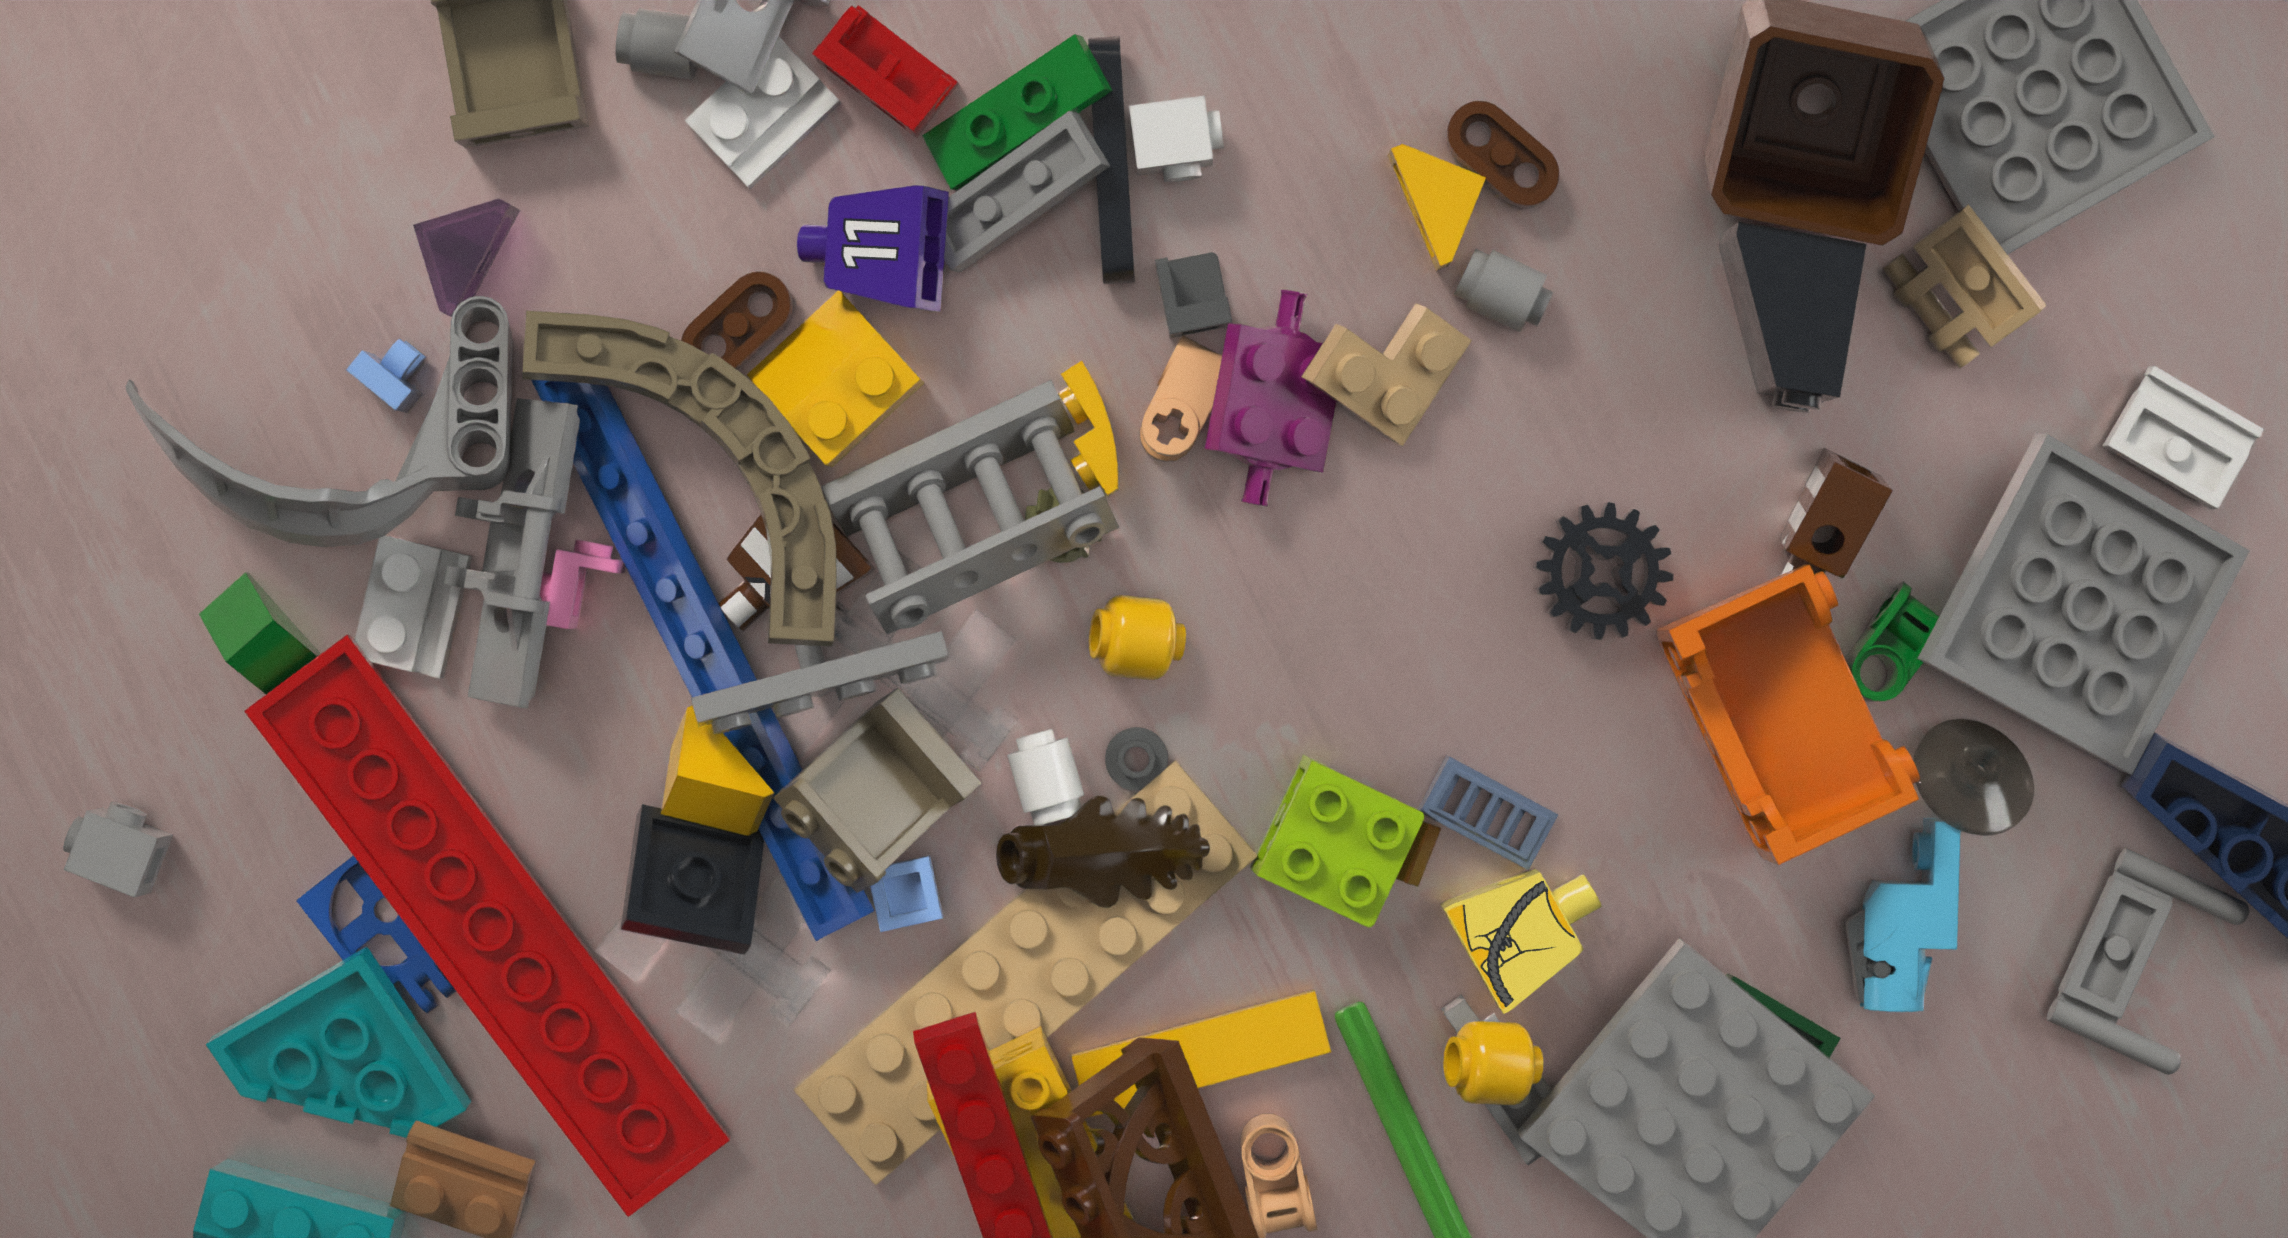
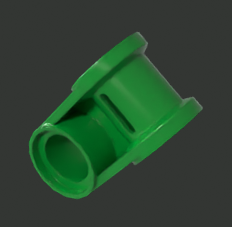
M1904 581L1897 585L1882 602L1871 618L1867 629L1845 656L1850 671L1866 702L1887 701L1895 698L1904 690L1905 686L1924 663L1917 658L1939 618L1936 613L1911 595L1912 588ZM1872 655L1880 658L1887 669L1886 682L1877 691L1868 689L1860 677V669L1863 662Z

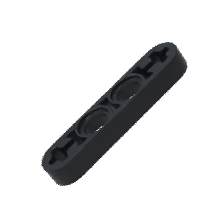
M1120 36L1088 38V47L1113 90L1092 104L1094 139L1110 164L1109 168L1096 176L1103 284L1135 282Z

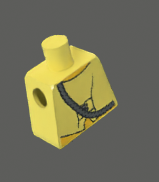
M1536 869L1450 898L1440 904L1496 1005L1503 1014L1515 1008L1584 950L1571 924L1602 907L1595 891L1584 874L1551 892L1542 874Z

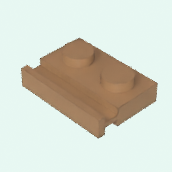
M416 1120L407 1136V1146L401 1159L390 1206L483 1238H513L517 1231L529 1187L530 1175L536 1161Z

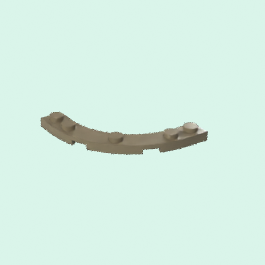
M526 310L522 379L589 383L612 386L639 393L683 414L701 427L723 448L748 483L760 509L767 533L771 572L768 643L832 647L835 633L837 569L836 543L828 503L824 499L820 483L810 464L811 458L791 424L773 402L744 374L712 352L708 355L686 342L669 336L670 332L621 318Z

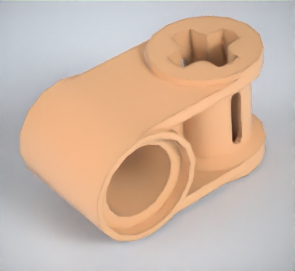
M1184 335L1179 340L1157 383L1159 387L1144 414L1139 431L1140 441L1145 451L1154 459L1163 462L1181 459L1188 454L1195 444L1206 420L1212 412L1222 355ZM1170 416H1173L1181 421L1178 431L1186 437L1184 440L1173 437L1168 445L1161 444L1157 440L1159 429L1152 425L1154 421L1165 423Z
M1260 1114L1253 1117L1242 1130L1240 1149L1247 1181L1245 1192L1250 1218L1258 1237L1266 1238L1267 1233L1303 1226L1308 1232L1316 1231L1317 1224L1307 1175L1303 1174L1298 1144L1292 1126L1283 1117L1275 1114ZM1265 1133H1275L1281 1136L1287 1143L1284 1153L1272 1161L1259 1159L1251 1151L1254 1141Z

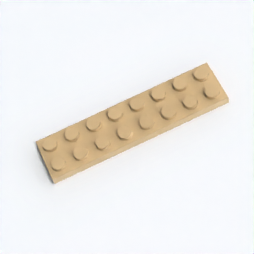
M1176 760L1114 813L1115 816H1118L1131 799L1141 798L1146 805L1148 821L1159 807L1167 805L1172 809L1171 823L1177 815L1186 814L1189 818V828L1193 824H1198L1201 837L1209 842L1210 851L1206 857H1203L1201 870L1192 868L1193 876L1191 880H1182L1174 872L1177 887L1169 890L1152 877V894L1146 900L1138 899L1121 885L1117 903L1108 908H1102L1093 904L1084 896L1067 887L1047 890H1023L795 1087V1093L875 1185L881 1182L941 1130L927 1102L926 1081L928 1080L914 1043L913 1031L976 1012L989 1051L1040 1026L1046 1038H1048L1258 856Z

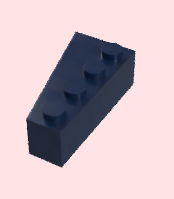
M2154 732L2133 774H2127L2121 786L2288 939V804Z

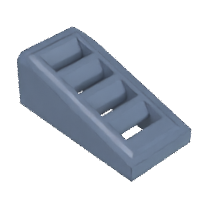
M1448 755L1444 758L1417 809L1429 818L1527 870L1530 869L1558 817V814ZM1462 777L1470 781V784L1452 815L1444 811L1443 808L1459 778ZM1483 788L1492 793L1474 827L1465 822V819ZM1503 800L1514 806L1497 838L1486 832ZM1526 811L1535 816L1536 819L1521 847L1517 850L1508 845Z

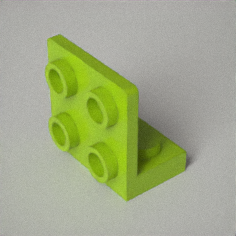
M1303 754L1258 849V856L1253 860L1250 869L1257 876L1361 925L1372 927L1424 821V814Z

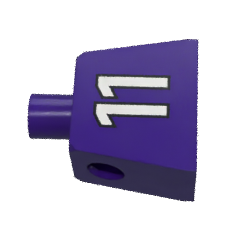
M913 185L833 197L829 202L827 225L804 224L800 228L797 237L798 256L802 262L825 263L824 283L826 288L903 307L941 312L949 192L927 186Z

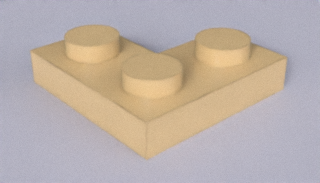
M1416 303L1383 354L1349 329L1335 324L1301 377L1391 441L1403 446L1472 340L1430 309Z

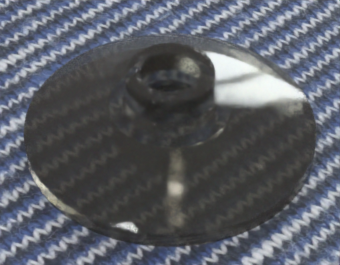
M1954 719L1934 726L1918 743L1913 758L1920 776V781L1916 782V786L1928 807L1950 826L1974 835H1997L2015 827L2028 813L2034 796V781L2031 769L2019 748L1999 730L1975 720Z

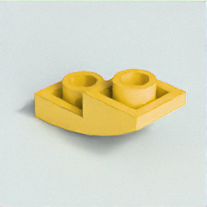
M1080 361L1061 373L1068 387L1060 391L1058 395L1077 425L1089 419L1094 429L1073 441L1080 454L1070 461L1089 491L1101 486L1109 497L1119 490L1116 445L1103 400L1083 361Z

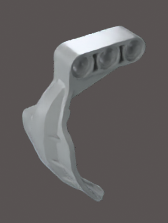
M470 297L461 302L454 310L451 319L450 356L433 403L396 481L393 482L389 479L380 480L367 491L353 492L330 488L305 489L281 486L236 470L197 447L147 406L138 395V389L132 380L129 379L126 384V391L141 419L156 442L186 479L212 504L245 526L288 543L318 547L363 544L388 534L408 519L434 491L491 489L503 481L508 474L510 466L513 339L506 311L500 303L489 297ZM479 321H489L497 325L499 329L492 340L479 344L471 342L465 337L466 331L471 325ZM483 381L497 387V394L487 404L474 405L464 399L466 390L474 383ZM486 443L494 447L496 454L493 460L482 467H472L462 461L463 454L473 444Z

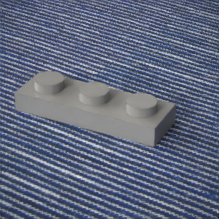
M1068 111L948 197L944 260L951 271L962 272L1110 167L1079 113Z

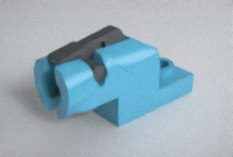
M1923 818V832H1915L1912 843L1913 867L1915 870H1922L1921 881L1872 880L1863 900V910L1846 920L1845 925L1855 998L1860 1002V1007H1864L1867 1010L1887 1012L1924 1011V995L1932 963V957L1925 956V949L1957 950L1961 822L1942 818Z

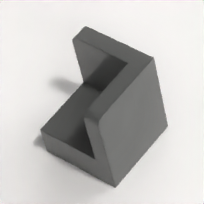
M1210 252L1168 261V257L1155 260L1170 338L1228 327V323L1232 324L1228 297L1225 295L1216 253Z

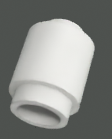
M1049 729L1016 739L1019 751L1007 756L1024 813H1031L1034 825H1043L1071 817L1081 808L1079 797L1084 796L1068 737L1055 740L1053 730Z

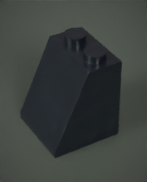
M1738 222L1720 234L1719 250L1757 393L1772 395V407L1807 413L1810 412V409L1819 410L1823 402L1839 398L1843 384L1866 244Z

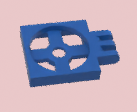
M352 856L298 898L296 902L342 960L358 952L357 950L378 933L391 935L408 958L399 964L380 966L393 985L400 981L424 1012L429 1013L438 1006V1002L424 984L431 980L446 998L450 997L456 990L399 915L392 922H384L377 917L375 912L376 904L385 896L357 859ZM344 880H347L364 902L362 914L341 930L332 919V901L337 886Z

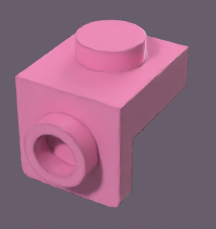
M575 540L574 551L556 549L552 574L543 573L539 594L542 601L550 602L546 625L564 629H577L588 568L612 573H625L623 561L611 558L613 546Z

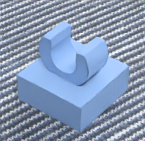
M399 338L382 360L375 354L362 350L346 370L394 410L408 413L423 393L409 383L407 379L419 368L426 356L409 342H404Z
M930 855L892 863L885 870L886 875L870 886L880 932L939 920L944 917Z

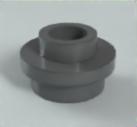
M1132 727L1119 732L1110 741L1105 754V764L1110 777L1118 785L1125 789L1138 791L1142 790L1167 768L1168 752L1164 742L1156 733L1146 728ZM1141 747L1148 753L1149 763L1146 768L1141 771H1133L1126 766L1124 756L1130 748Z

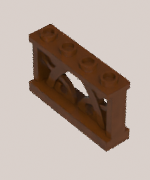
M1138 1037L1121 1049L1123 1055L1049 1108H1042L1031 1116L1039 1136V1150L1052 1167L1063 1193V1207L1069 1217L1075 1222L1081 1238H1259L1179 1041ZM1135 1084L1137 1091L1125 1109H1123L1113 1099ZM1101 1111L1111 1119L1115 1128L1112 1133L1103 1129L1089 1130L1097 1138L1098 1145L1094 1152L1083 1123L1093 1113ZM1143 1133L1148 1138H1155V1133L1160 1147L1157 1149L1153 1148L1142 1136ZM1135 1153L1148 1162L1168 1164L1174 1178V1182L1167 1193L1163 1209L1165 1233L1148 1229L1124 1214L1126 1185ZM1183 1203L1186 1207L1190 1219L1187 1216H1181V1207Z

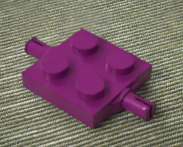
M1281 290L1280 292L1281 297L1275 327L1255 328L1242 324L1228 323L1205 449L1231 454L1243 464L1249 465L1241 502L1268 507L1267 502L1273 470L1293 467L1323 473L1336 407L1335 400L1301 377L1323 343L1316 342L1306 333L1300 332L1307 294L1290 290Z

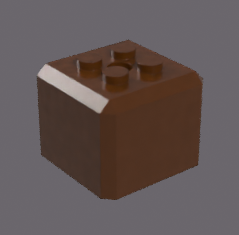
M1748 0L1743 3L1704 152L1711 196L1722 213L1881 246L1901 235L1904 230L1945 80L1931 44L1919 24L1802 0ZM1812 84H1823L1834 93L1830 107L1819 114L1806 113L1797 105L1801 91Z

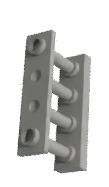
M1052 380L821 486L828 506L846 537L861 530L864 534L885 585L865 594L887 635L901 628L906 629L917 626L931 614L1076 547L1090 546L1099 541L1103 535L1119 528L1101 487L1099 486L1083 494L1058 439L1075 432ZM1035 450L1059 505L1024 521L1003 474L1001 465ZM977 477L1001 532L966 548L943 493ZM920 504L943 559L908 575L885 520Z

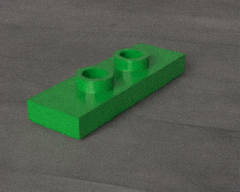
M1074 34L923 134L922 137L950 189L958 191L1068 111L1079 113L1113 90L1083 36Z

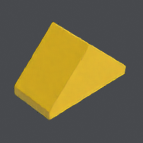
M1400 144L1391 148L1387 156L1434 268L1438 271L1448 267L1452 262L1486 177L1405 144Z
M693 706L687 707L671 746L661 814L747 836L758 831L774 795L773 790L723 733L714 734L711 724L698 727Z

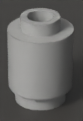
M639 8L636 14L623 12L620 17L616 37L617 63L629 64L633 72L693 79L697 67H701L674 53L690 15Z
M1475 249L1454 295L1467 300V308L1521 332L1525 322L1535 326L1539 324L1553 292L1542 287L1547 277L1546 274L1495 250H1492L1491 254L1488 255Z

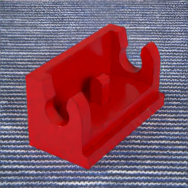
M859 5L856 8L850 6L812 53L819 64L916 138H918L959 84L952 76L945 73Z

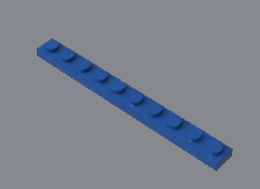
M531 380L541 401L578 405L577 415L580 418L573 464L691 697L756 681L757 679L609 387L589 383ZM772 708L750 713L751 725L723 734L773 790L774 797L803 769ZM772 797L758 829L815 941L874 912L864 890L857 893L851 886H845L838 882L827 870L824 864L825 856L811 840L800 837L789 828L782 817V808Z

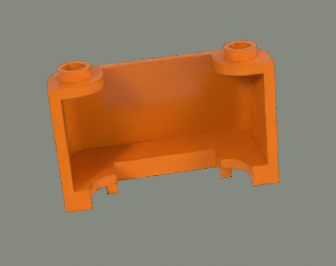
M1810 565L1798 567L1656 630L1664 656L1754 847L1764 860L1777 865L1919 800L1912 785L1920 781L1917 767L1904 746L1894 749L1890 742L1882 739L1829 626L1833 621L1830 609L1838 606L1836 594L1824 572L1821 571L1814 574Z

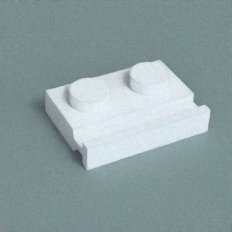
M778 36L753 93L749 94L726 81L685 121L743 183L751 189L834 111L841 102Z
M2148 367L2144 373V379L2137 391L2133 392L2104 442L2103 447L2206 507L2218 509L2250 455L2248 452L2252 445L2261 436L2264 429L2158 367Z
M386 535L378 539L355 636V642L372 663L421 673L439 679L444 678L465 588L444 585L446 567L470 569L473 556Z

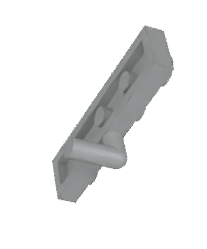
M942 631L825 662L821 646L794 645L801 669L692 697L691 701L698 727L711 724L714 734H720L751 725L749 714L774 707L776 717H784L814 708L811 697H822L832 691H836L838 700L843 701L875 692L873 680L898 674L900 683L907 684L933 677L938 674L935 664L945 662L949 655Z

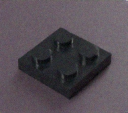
M642 804L636 816L620 930L745 955L752 943L764 839L759 829L747 836L661 814L662 808Z

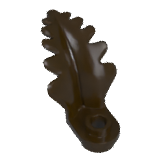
M1095 796L1089 799L1062 824L1017 826L1011 833L1004 834L997 845L996 860L1002 878L1009 884H1017L1023 889L1047 890L1067 887L1084 896L1093 904L1102 908H1108L1117 903L1121 885L1138 899L1146 900L1152 894V877L1169 890L1177 887L1174 872L1182 880H1191L1193 876L1192 868L1195 870L1202 869L1203 857L1209 854L1210 845L1205 838L1201 837L1198 824H1193L1189 828V818L1186 814L1177 815L1171 823L1172 809L1170 806L1163 805L1159 807L1148 821L1146 805L1141 798L1131 799L1121 813L1115 816L1111 801L1104 796Z

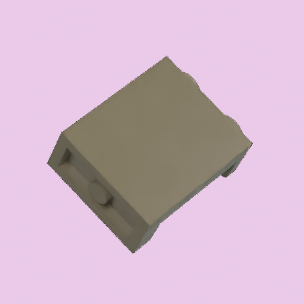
M431 0V4L438 11L456 115L450 116L455 142L464 148L589 127L567 0Z
M897 688L876 701L782 788L773 799L782 808V817L789 828L800 837L809 838L825 856L824 864L829 873L838 882L845 886H851L858 893L874 885L885 876V870L948 809L965 800L981 782L902 691Z

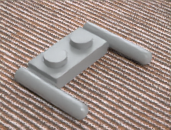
M2124 848L2117 858L2115 871L2107 880L2058 988L2060 992L2048 1010L2047 1021L2170 1075L2175 1073L2181 1064V1057L2177 1051L2116 1023L2118 1018L2121 1019L2173 906V903H2171L2173 897L2234 925H2240L2245 922L2249 915V907L2246 902Z

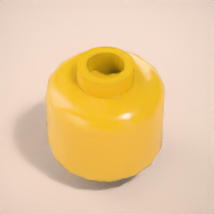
M1116 595L1108 600L1104 609H1096L1092 616L1089 630L1090 656L1093 659H1099L1101 668L1112 677L1157 680L1166 674L1172 660L1180 661L1184 654L1186 644L1185 626L1183 623H1176L1172 607L1163 599Z
M1485 1021L1468 1022L1458 1031L1457 1036L1451 1037L1446 1044L1443 1061L1444 1075L1447 1084L1450 1087H1455L1457 1094L1466 1103L1516 1105L1520 1104L1527 1097L1532 1084H1537L1540 1081L1543 1073V1055L1539 1046L1533 1045L1529 1032L1521 1024Z

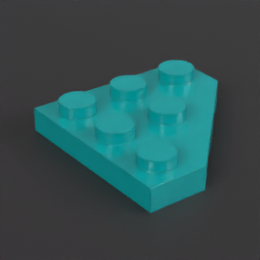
M368 947L361 949L218 1032L206 1043L207 1048L242 1097L262 1102L272 1098L304 1106L303 1112L349 1124L359 1120L390 1128L389 1134L407 1138L416 1120L437 1127L466 1111L471 1103V1099Z

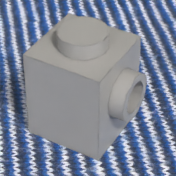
M111 802L108 809L102 807L87 810L84 818L78 816L73 821L63 846V850L70 853L64 870L134 898L149 894L152 891L173 834L145 824L147 814L143 811L122 803Z

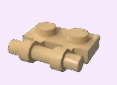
M1969 204L1913 246L1927 264L1926 268L1917 272L1903 253L1882 268L1897 287L1893 294L1902 306L1911 305L1932 332L1927 337L1938 352L1945 349L1959 368H1962L1980 354L1966 336L1972 329L1976 327L1986 342L1992 347L2040 313L2046 306L2039 294ZM1940 282L1962 309V312L1954 317L1949 314L1931 291V288Z

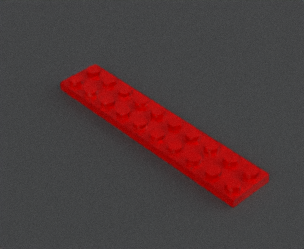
M351 635L344 636L244 711L627 1217L631 1216L730 1141L731 1137Z

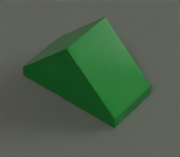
M245 572L199 613L225 662L264 694L272 691L321 654L248 572Z

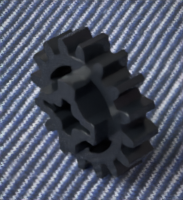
M1605 503L1601 516L1595 518L1593 511L1588 505L1578 507L1579 523L1574 525L1572 521L1564 516L1556 520L1557 526L1563 534L1559 539L1547 536L1542 537L1540 543L1547 550L1551 551L1549 560L1535 561L1533 568L1541 572H1547L1549 581L1542 583L1535 589L1538 595L1553 594L1557 600L1547 612L1550 617H1556L1565 612L1571 615L1567 630L1571 633H1577L1586 622L1590 624L1592 639L1602 640L1606 625H1612L1617 636L1623 638L1628 636L1627 620L1633 618L1642 626H1647L1651 623L1650 617L1644 609L1648 603L1658 606L1666 604L1667 600L1655 590L1658 583L1673 581L1674 574L1659 570L1658 561L1671 555L1670 548L1654 549L1651 541L1656 537L1660 529L1656 525H1652L1639 530L1636 525L1640 512L1636 509H1631L1621 520L1616 518L1615 503ZM1606 528L1618 531L1626 537L1614 546L1599 545L1587 531ZM1569 549V552L1576 559L1574 579L1565 587L1562 580V563L1565 553ZM1590 555H1595L1599 560L1611 558L1615 560L1617 566L1613 568L1611 574L1616 580L1614 583L1616 587H1611L1606 582L1592 584L1589 577L1595 572V567L1591 563L1592 558ZM1642 557L1645 573L1642 587L1638 593L1631 583L1633 563ZM1593 596L1607 597L1619 611L1609 614H1597L1589 612L1580 606L1589 601Z

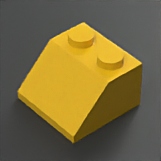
M837 291L747 374L750 380L778 408L800 438L826 466L831 468L925 384L841 291Z

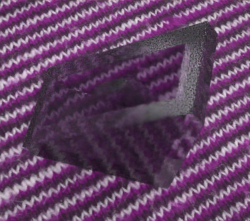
M498 198L413 225L439 311L452 317L454 310L461 302L470 297H475L521 210Z

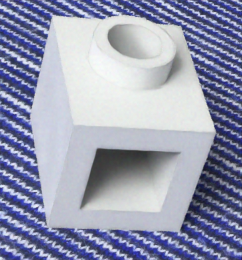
M1205 96L1129 106L1138 176L1163 172L1164 182L1197 179L1202 177L1201 167L1213 165L1212 150L1224 148L1219 110L1207 112Z

